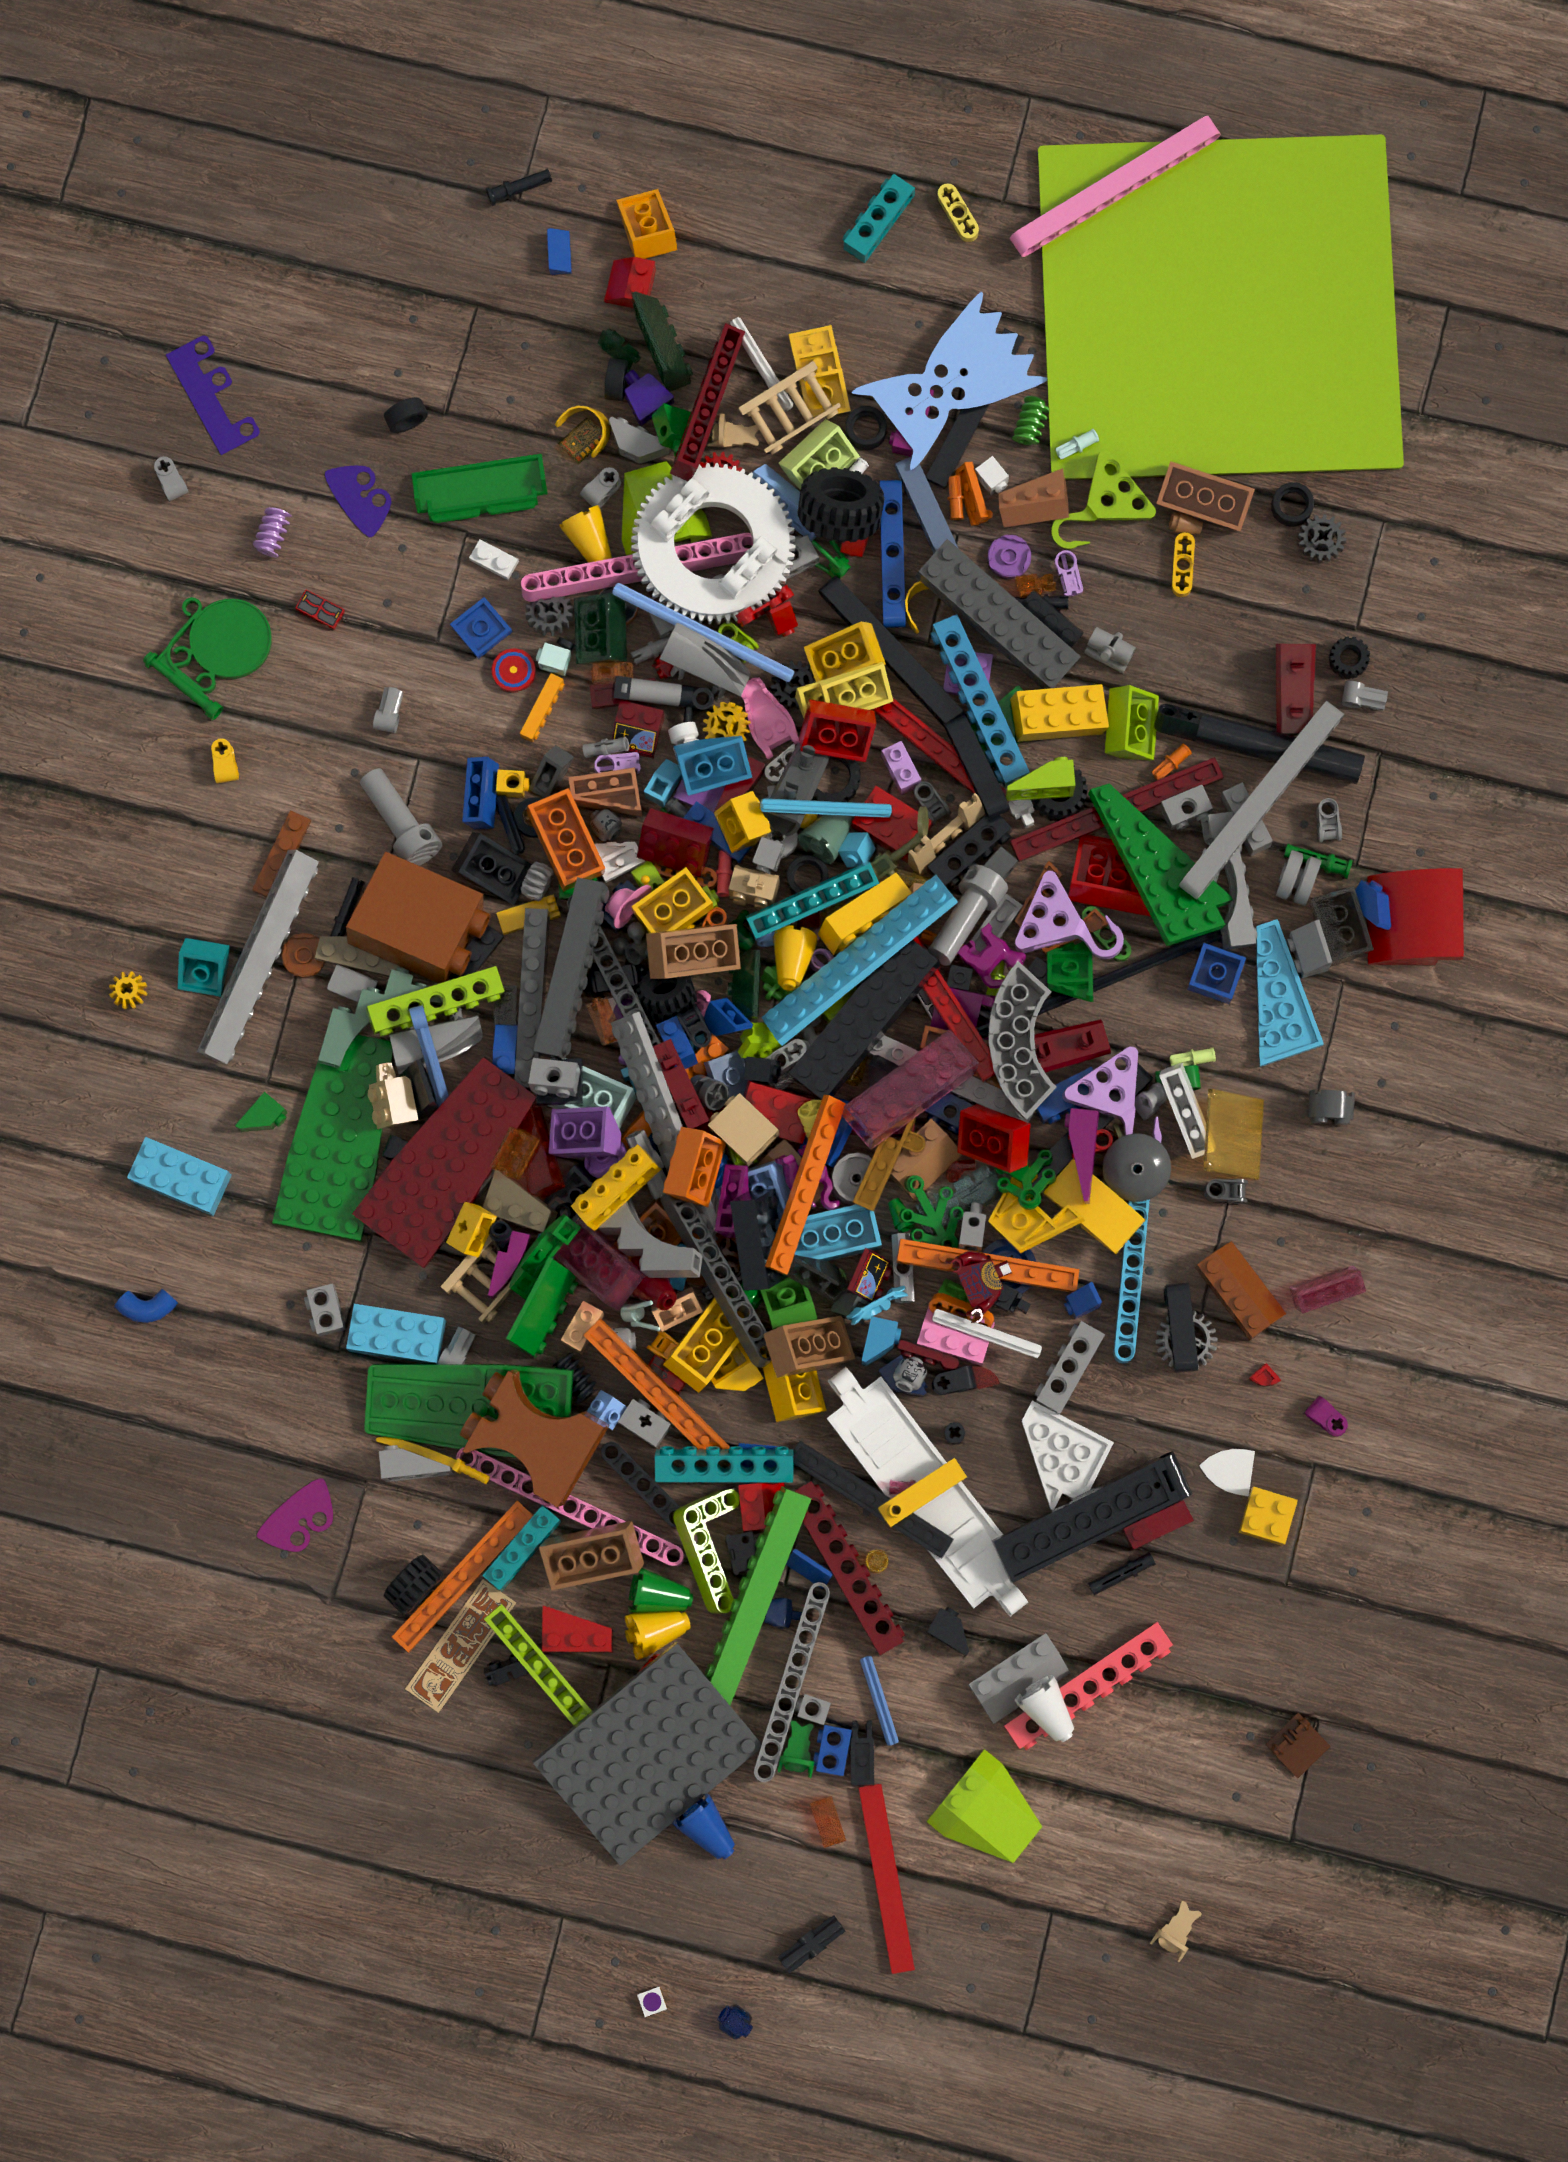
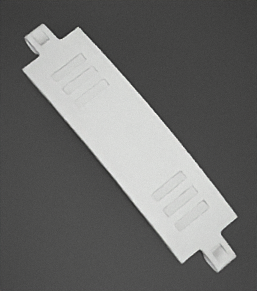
M844 1367L828 1380L830 1386L842 1400L843 1406L830 1415L827 1420L885 1495L891 1499L947 1463L882 1377H879L867 1388L862 1389L848 1368ZM962 1481L913 1512L954 1538L942 1559L929 1550L928 1552L973 1609L989 1596H993L1011 1617L1028 1603L1021 1591L1009 1581L991 1541L1002 1536L1003 1533Z

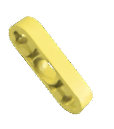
M943 184L938 189L939 203L960 238L965 242L976 240L979 227L954 185ZM944 191H947V193L952 192L951 200L953 203L951 205L948 197H943ZM955 208H961L964 211V215L956 218L952 215V211ZM965 221L969 229L973 228V232L971 235L968 232L964 233L965 226L963 223Z

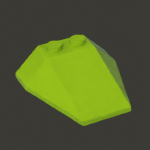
M667 461L624 473L622 543L626 556L636 553L631 551V546L635 544L631 542V537L635 536L632 533V528L637 527L634 525V520L640 519L637 517V511H643L640 508L641 503L647 504L645 501L646 495L653 497L651 495L652 488L659 491L657 483L665 485V477L672 480V474H669L671 466ZM702 509L696 510L675 533L674 543L688 538L693 543L712 537L707 517Z
M985 1749L926 1821L946 1838L1011 1863L1016 1861L1042 1828L1039 1820L1004 1765Z

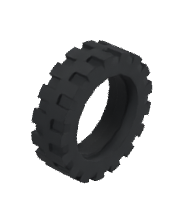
M830 756V759L839 760L845 764L849 770V782L838 793L829 794L816 789L812 801L848 802L850 798L855 796L857 789H859L861 778L860 766L855 760Z

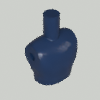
M775 1598L770 1603L763 1623L778 1629H789L792 1620L800 1621L802 1612L793 1610L791 1599Z

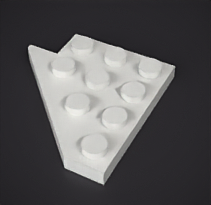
M1032 1401L1021 1422L1049 1508L1054 1510L1062 1494L1073 1499L1091 1489L1114 1442Z

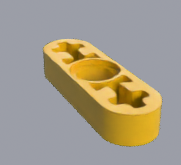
M1186 532L1180 533L1174 543L1171 588L1172 592L1178 597H1185L1191 592L1193 581L1195 539ZM1183 539H1187V543H1189L1186 548V554H1182V544H1179ZM1182 559L1187 560L1190 567L1187 570H1180L1177 567V562ZM1181 576H1185L1184 585L1188 586L1184 588V591H1180V588L1176 586L1179 585Z

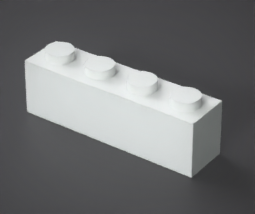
M1183 1063L1161 1070L1160 1079L1192 1159L1213 1152L1214 1142Z

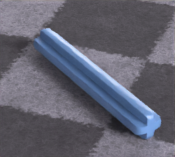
M871 1656L863 1657L860 1659L886 1743L888 1746L897 1744L899 1740Z

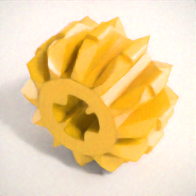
M130 971L128 977L125 972H121L122 978L120 980L116 976L113 978L116 985H109V988L113 990L109 995L115 999L114 1004L116 1006L122 1003V1008L127 1009L130 1003L132 1009H135L136 1001L140 1004L144 1002L140 996L145 997L148 994L143 990L147 987V984L141 982L143 979L141 975L135 977L133 971ZM128 987L131 988L133 991L129 994L128 992H125L124 989Z

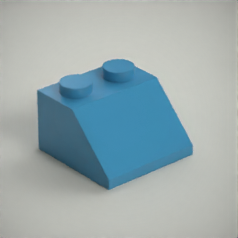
M871 1316L861 1366H868L892 1351L894 1344H899L902 1329L898 1328V1322Z

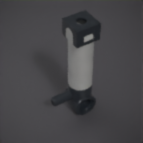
M614 676L611 698L685 707L683 723L692 722L694 709H708L714 701L713 693L705 687ZM700 692L705 693L707 696V701L703 705L698 704L696 701V697Z

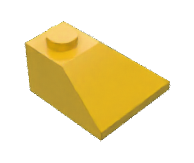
M738 1342L715 1373L711 1382L716 1389L746 1391L764 1378L758 1368L750 1361L741 1343Z

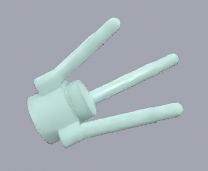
M653 1301L622 1306L621 1317L623 1321L631 1322L632 1327L639 1326L650 1330H661L658 1326L640 1322L645 1315L643 1307L652 1305Z

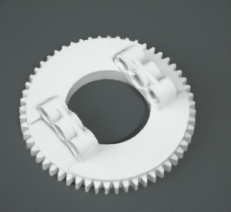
M707 463L705 468H702L699 464L697 471L689 481L672 475V480L667 477L664 478L665 485L657 483L659 491L652 488L651 495L653 497L646 495L645 501L647 504L641 503L640 508L643 511H637V517L640 519L634 520V525L637 527L632 528V533L635 536L631 537V542L635 543L631 546V551L636 552L632 555L633 560H638L635 562L634 567L641 568L637 575L638 577L644 576L641 583L642 585L648 584L646 591L654 590L652 594L653 599L660 596V604L667 602L666 607H674V611H682L684 616L689 614L692 620L698 617L701 624L704 618H707L708 624L712 623L713 618L716 619L717 624L721 623L722 618L725 619L727 624L730 621V617L737 621L738 619L735 615L749 606L754 611L755 607L759 608L763 605L762 602L767 603L770 601L769 597L775 598V591L780 592L782 589L780 584L786 583L787 579L784 576L790 575V571L787 568H792L793 562L789 560H794L795 554L792 551H795L796 545L791 544L795 542V536L791 535L794 533V528L788 527L792 524V519H786L789 516V511H783L785 503H778L780 496H773L774 489L767 490L768 483L761 484L760 477L753 479L752 472L746 475L745 469H742L740 472L736 471V466L728 469L727 464L720 468L718 463L714 467H710V464ZM720 507L732 511L746 523L752 536L753 546L745 552L737 564L733 565L730 571L721 579L703 578L692 573L681 563L675 551V533L696 510L701 508Z

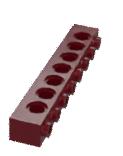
M725 323L718 335L669 474L689 481L697 471L745 331Z
M811 1481L795 1490V1492L811 1498V1502L814 1501L820 1505L817 1513L811 1514L808 1511L806 1512L803 1524L879 1656L904 1643L902 1637L905 1634L899 1624L894 1625L891 1617L894 1615L888 1604L883 1606L879 1597L882 1594L876 1584L871 1585L867 1577L871 1575L865 1564L860 1565L856 1557L859 1554L853 1544L848 1545L844 1537L848 1535L842 1524L837 1525L833 1517L836 1514L830 1504L825 1505L821 1497L825 1495L819 1484L814 1486ZM823 1521L829 1522L831 1525V1530L827 1534H823L818 1530V1525ZM834 1541H838L843 1545V1550L838 1554L832 1553L829 1549L830 1544ZM846 1561L854 1564V1571L850 1574H845L841 1570V1565ZM857 1581H861L866 1585V1590L862 1594H857L852 1589L853 1584ZM869 1601L877 1604L878 1609L874 1614H868L864 1610V1605ZM884 1621L889 1625V1630L886 1634H879L876 1631L875 1627L878 1622Z

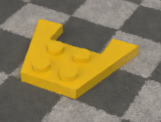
M1038 1175L1034 1177L1031 1181L1032 1183L1038 1178ZM1012 1177L1010 1180L1011 1184L1023 1189L1022 1182ZM1009 1192L1002 1194L988 1220L989 1224L1019 1253L1085 1221L1069 1204L1052 1219L1040 1207L1031 1210L1024 1209L1020 1206L1018 1197Z

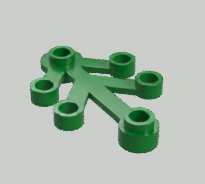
M1040 1151L1037 1160L1030 1168L1028 1162L1027 1166L1011 1173L994 1167L998 1174L1006 1173L1023 1184V1189L1011 1184L1008 1178L1003 1177L997 1181L998 1190L1001 1193L1009 1192L1018 1197L1019 1204L1024 1209L1031 1210L1038 1207L1041 1203L1040 1193L1048 1184H1053L1056 1181L1055 1171L1053 1169H1045L1042 1172V1178L1033 1188L1031 1181L1044 1165L1052 1163L1051 1151ZM1043 1156H1049L1048 1159H1042ZM1047 1175H1053L1051 1178H1046ZM1004 1183L1008 1184L1006 1187H1001Z
M917 1175L908 1176L904 1183L905 1188L908 1192L915 1193L926 1216L916 1214L911 1209L905 1208L900 1211L899 1217L903 1222H915L932 1227L937 1235L925 1234L922 1229L914 1228L910 1232L911 1240L944 1246V1242L949 1240L951 1243L950 1247L957 1248L958 1240L954 1234L958 1220L963 1217V1209L958 1206L951 1207L948 1212L950 1219L946 1230H944L941 1224L947 1202L953 1196V1190L947 1186H943L938 1190L939 1198L934 1211L923 1190V1179ZM915 1180L919 1182V1186L916 1189L912 1186ZM944 1189H947L949 1191V1195L947 1197H943L942 1195ZM955 1209L959 1210V1215L957 1217L953 1216V1211ZM906 1211L910 1213V1218L907 1220L903 1217ZM916 1231H919L921 1234L919 1239L914 1238Z

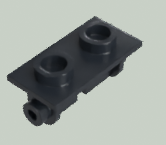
M511 1654L509 1659L502 1662L500 1660L492 1661L484 1668L485 1676L490 1675L486 1677L489 1686H497L510 1681L508 1672H512L514 1679L529 1674L514 1654Z

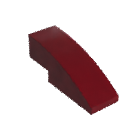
M749 757L748 762L753 778L726 785L714 812L730 799L752 791L765 771V763Z

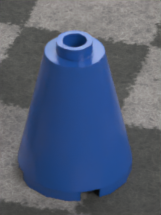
M705 1794L704 1800L701 1798L682 1814L683 1817L679 1821L678 1819L673 1821V1825L716 1859H726L734 1852L733 1847L735 1843L709 1794Z

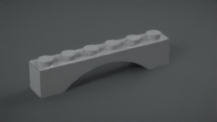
M1233 812L1209 814L1201 819L1204 841L1209 846L1234 816ZM1242 845L1224 866L1229 882V894L1233 900L1228 906L1224 919L1226 925L1220 929L1223 950L1250 947L1256 944L1257 930L1253 926L1252 921L1253 908L1249 904L1248 898L1250 890L1244 876L1246 867L1241 859Z

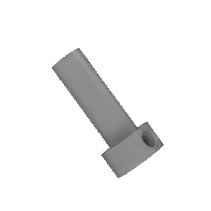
M381 768L374 769L362 777L360 785L397 839L393 845L396 855L418 866L432 859L441 850L442 842L431 825L427 823L418 824Z
M972 865L958 886L963 896L927 950L942 965L948 966L951 964L984 910H996L1008 891V885L1005 880L993 870L982 865Z

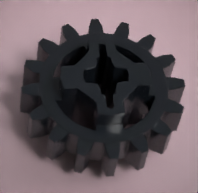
M791 660L788 668L797 673H794L790 682H786L778 677H772L771 682L774 685L771 686V691H777L774 697L776 699L781 698V705L786 702L788 703V709H791L792 704L796 705L797 709H800L796 698H792L796 696V689L805 686L806 677L810 684L816 681L813 672H809V664L802 667V661L794 665ZM781 681L786 686L784 692H782L780 688ZM799 682V687H791V683Z

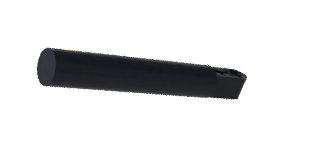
M1171 704L1159 706L1154 723V728L1160 733L1273 763L1280 759L1296 739L1294 736ZM1322 744L1302 770L1357 784L1365 755Z

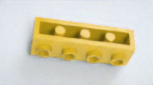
M637 1144L635 1147L630 1148L618 1163H614L604 1176L595 1180L591 1188L584 1194L579 1195L571 1207L584 1223L595 1231L650 1181L661 1168Z

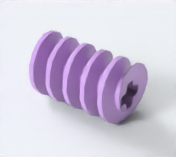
M269 507L264 511L267 516H263L261 519L264 524L259 525L261 532L256 533L258 540L253 542V546L264 555L278 558L279 555L274 552V549L280 550L281 546L276 542L284 541V538L279 534L287 533V530L282 525H290V522L285 517H292V515L284 510Z

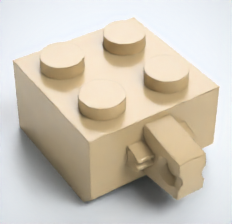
M735 865L729 885V897L735 904L745 906L748 903L755 905L754 908L761 910L775 903L780 885L779 875H771Z
M392 1063L376 1065L377 1082L369 1085L368 1098L373 1105L372 1119L377 1129L404 1125L418 1120L411 1080L406 1076L396 1077Z

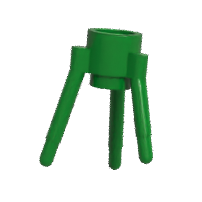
M813 540L812 544L830 561L828 566L831 569L820 563L816 564L815 567L826 572L832 578L837 576L841 579L851 568L848 564L850 561L844 556L834 540L829 542L840 559L837 556L833 558L821 545Z

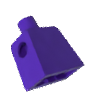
M631 370L624 376V379L630 385L624 390V395L639 426L650 421L654 412L663 403L668 405L674 404V396L650 373L640 378L635 370Z

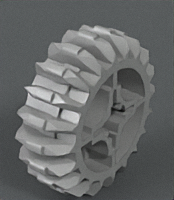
M1192 1311L1194 1325L1201 1330L1205 1342H1202L1195 1337L1196 1349H1203V1352L1197 1356L1198 1362L1205 1366L1207 1362L1204 1357L1208 1359L1213 1358V1355L1208 1350L1216 1351L1217 1349L1216 1346L1210 1345V1343L1217 1342L1216 1337H1210L1216 1330H1208L1207 1327L1210 1326L1211 1321L1203 1324L1202 1320L1205 1316L1202 1314L1199 1319H1195L1196 1311ZM1161 1322L1160 1327L1165 1331L1158 1330L1156 1332V1335L1163 1338L1157 1339L1155 1344H1163V1347L1157 1349V1352L1162 1353L1165 1351L1166 1354L1161 1359L1165 1361L1169 1357L1171 1361L1168 1366L1172 1367V1351L1168 1344V1339L1171 1340L1169 1325Z

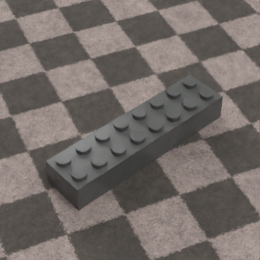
M948 539L915 576L1042 689L1054 688L1081 657Z

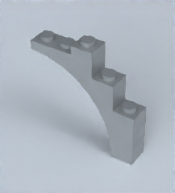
M632 1197L598 1228L605 1235H619L617 1240L618 1249L626 1256H642L639 1261L640 1271L649 1278L700 1277L703 1256L694 1248L677 1247L653 1237L638 1218Z

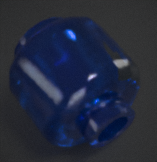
M737 2004L725 2006L717 2018L719 2029L734 2040L742 2036L746 2038L753 2028L751 2025V2014Z

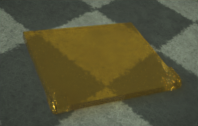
M1208 1089L1204 1171L1259 1180L1264 1099L1217 1089Z

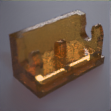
M510 1126L490 1167L502 1171L505 1176L520 1180L540 1140L523 1129Z
M832 1796L810 1803L824 1848L846 1841Z

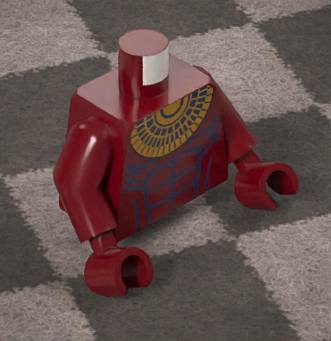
M967 1251L955 1257V1259L947 1258L946 1263H953L952 1268L947 1271L958 1274L971 1307H975L974 1310H968L966 1316L974 1314L975 1318L971 1323L981 1322L983 1315L1001 1295L1003 1285L1000 1278L1012 1273L1007 1260L994 1265L990 1255L986 1256L984 1253Z

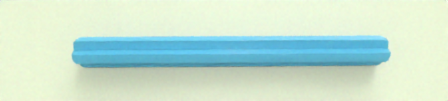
M765 798L760 803L762 812L890 817L892 813L890 804Z

